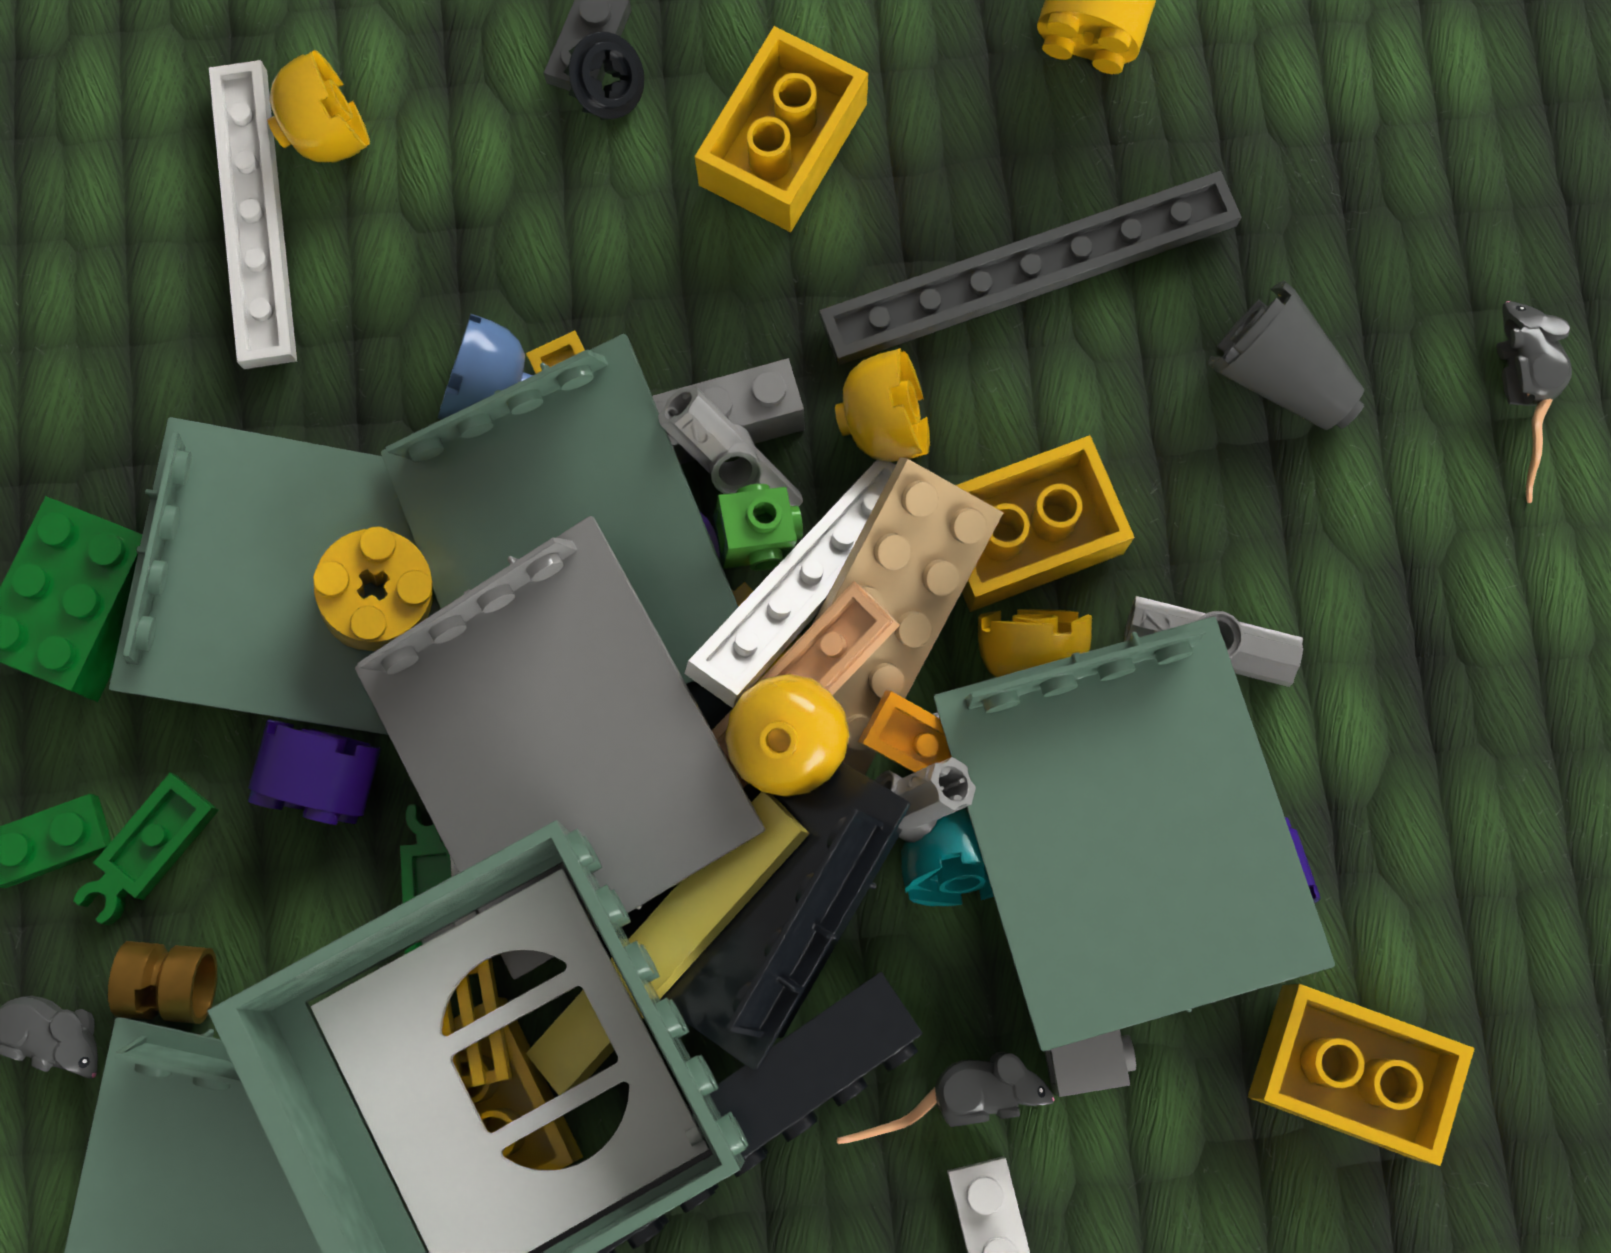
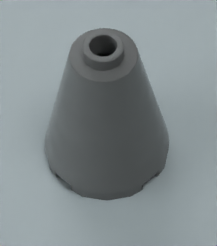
M1283 280L1270 289L1278 297L1268 306L1260 300L1253 304L1217 346L1225 353L1224 356H1211L1208 364L1217 373L1324 430H1328L1335 425L1343 429L1362 411L1364 403L1360 401V398L1364 393V388L1296 290Z

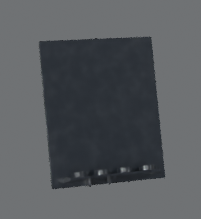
M693 681L686 684L710 729L713 730L733 708L697 682ZM844 762L840 764L828 781L810 793L789 797L772 794L810 834L660 999V1001L666 997L668 1000L672 999L687 1024L755 1071L759 1070L775 1040L784 1037L869 888H876L873 880L902 832V829L898 828L911 805L908 800ZM749 783L743 788L751 802L761 792ZM678 884L642 904L641 909L636 908L628 913L631 922L622 926L628 939ZM597 931V934L611 959L612 956L606 944L604 943L599 931Z

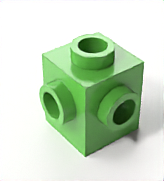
M759 483L744 486L738 489L736 493L718 495L713 519L723 569L748 565L754 571L774 569L794 549L797 540L802 539L803 523L801 512L797 505L790 506L787 487L770 489L769 485Z

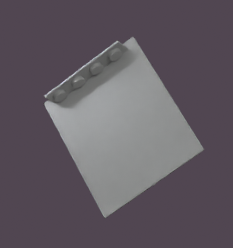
M592 516L585 518L556 538L552 537L520 559L509 556V566L472 590L468 589L464 592V595L358 662V665L355 667L459 873L557 820L570 832L578 828L582 836L588 838L602 865L601 869L593 873L600 887L607 884L611 890L614 889L627 913L636 908L641 909L642 904L765 831L761 819L599 525ZM563 863L478 909L479 913L563 868L596 932L598 931ZM529 950L501 954L513 979H519L555 957L547 953Z

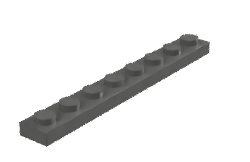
M1218 171L819 310V318L839 366L1236 227L1242 217L1222 172Z

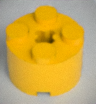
M1045 0L1037 23L1038 32L1044 39L1042 50L1049 56L1061 60L1070 59L1072 55L1093 60L1092 65L1097 70L1107 74H1119L1122 72L1124 64L1137 58L1156 0Z
M380 526L370 527L341 537L325 551L313 576L315 599L326 627L340 642L358 650L377 651L428 618L431 610L432 577L425 557L412 542L395 532L389 531L387 528ZM368 583H372L375 586L384 583L385 598L379 601L375 596L370 595L363 599L365 596L364 586Z

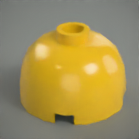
M316 50L306 55H300L279 71L272 82L269 99L274 116L270 117L267 121L274 137L283 148L293 145L299 154L315 162H338L360 153L361 150L370 144V139L356 105L353 101L348 103L339 89L344 84L328 61Z
M900 348L877 354L861 361L850 371L844 383L843 402L835 405L836 420L843 436L852 435L853 440L861 451L873 459L885 462L898 461L900 457L912 459L929 453L930 448L928 418L925 417L920 420L918 400L924 399L913 364L905 351L901 352Z
M1019 609L1017 610V615L1012 616V621H1001V611L980 614L978 617V642L981 658L987 670L996 678L1071 657L1073 653L1079 652V654L1089 652L1092 640V616L1087 614L1078 619L1079 612Z
M785 674L765 678L743 692L730 712L725 738L730 761L742 779L761 792L789 797L810 793L832 777L845 758L849 730L845 711L828 690L812 678Z

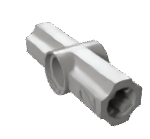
M696 386L689 389L681 388L667 399L664 409L658 415L660 425L710 473L712 483L717 490L723 494L736 493L738 489L744 486L759 483L769 485L770 489L787 487L790 506L797 505L799 507L802 504L803 498L800 491L754 446L749 432L742 426L733 424ZM736 456H739V457H740V458H738L737 460L732 461V462H724L725 460L729 459L730 457H736Z
M1139 596L1134 598L1126 623L1124 641L1130 639L1132 632H1136L1138 637H1142L1209 617H1216L1235 674L1287 687L1294 683L1304 649L1302 646L1303 637L1239 622L1233 615L1224 611L1203 613Z
M953 757L940 763L929 765L904 778L889 770L884 771L874 780L911 803L898 828L902 829L899 838L908 843L916 842L931 832L938 819L970 806L976 786L969 777L968 767Z

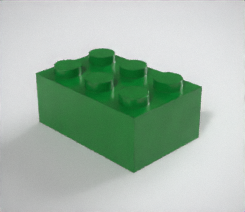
M45 496L0 586V663L98 702L113 671L138 558L136 551L137 547L141 544L143 534Z

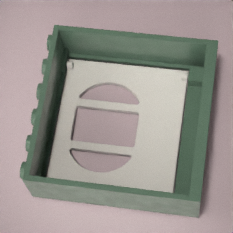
M555 820L207 1010L321 1253H528L704 1153L710 1147L713 1153L711 1156L541 1252L597 1253L741 1170L745 1163L741 1152L745 1151L746 1147L749 1146L747 1139L732 1112L721 1117L710 1096V1093L719 1089L717 1082L702 1055L690 1058L680 1037L689 1033L687 1025L672 999L668 1000L666 997L660 1001L651 984V981L660 977L658 970L643 944L640 945L637 940L630 944L622 929V926L631 922L629 915L614 889L611 890L607 884L600 887L593 873L602 868L601 862L588 838L582 836L578 828L570 832ZM563 863L694 1113L693 1116L563 868L460 925L455 926L453 923ZM422 941L423 945L316 1004L309 1006L308 1002ZM529 950L547 953L567 964L566 970L449 1036L442 1034L443 1019L452 994L463 978L482 962L506 952ZM582 987L618 1056L617 1063L493 1133L488 1132L453 1063L454 1055L573 988ZM621 1082L629 1084L626 1111L617 1131L600 1151L586 1161L564 1169L537 1170L516 1164L503 1156L504 1149Z

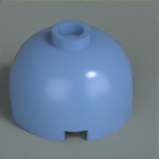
M470 314L461 341L462 344L443 397L438 419L442 420L494 395V392L497 390L502 391L533 376L523 372L525 365L524 350L520 341L507 328L491 320Z

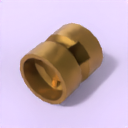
M126 941L119 948L110 971L108 984L110 1011L115 1017L153 1019L159 1013L164 1021L201 1024L207 1018V1010L212 1007L217 984L216 954L212 948L175 945L168 952L164 944Z

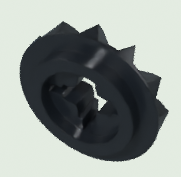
M596 32L584 36L576 46L569 50L571 57L569 65L564 70V73L569 76L571 85L568 95L577 98L583 106L582 112L598 116L600 120L623 117L637 106L644 89V70L637 52L625 39L610 32ZM602 64H604L605 73L612 74L614 78H620L619 81L605 85L603 90L602 82L594 79V76H590V72L602 68Z

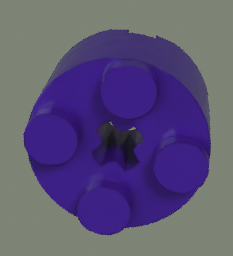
M267 720L248 787L251 790L248 802L278 810H283L284 806L304 810L302 817L322 823L337 825L338 821L357 824L359 816L364 815L382 748L313 728L300 731L293 729L294 724Z

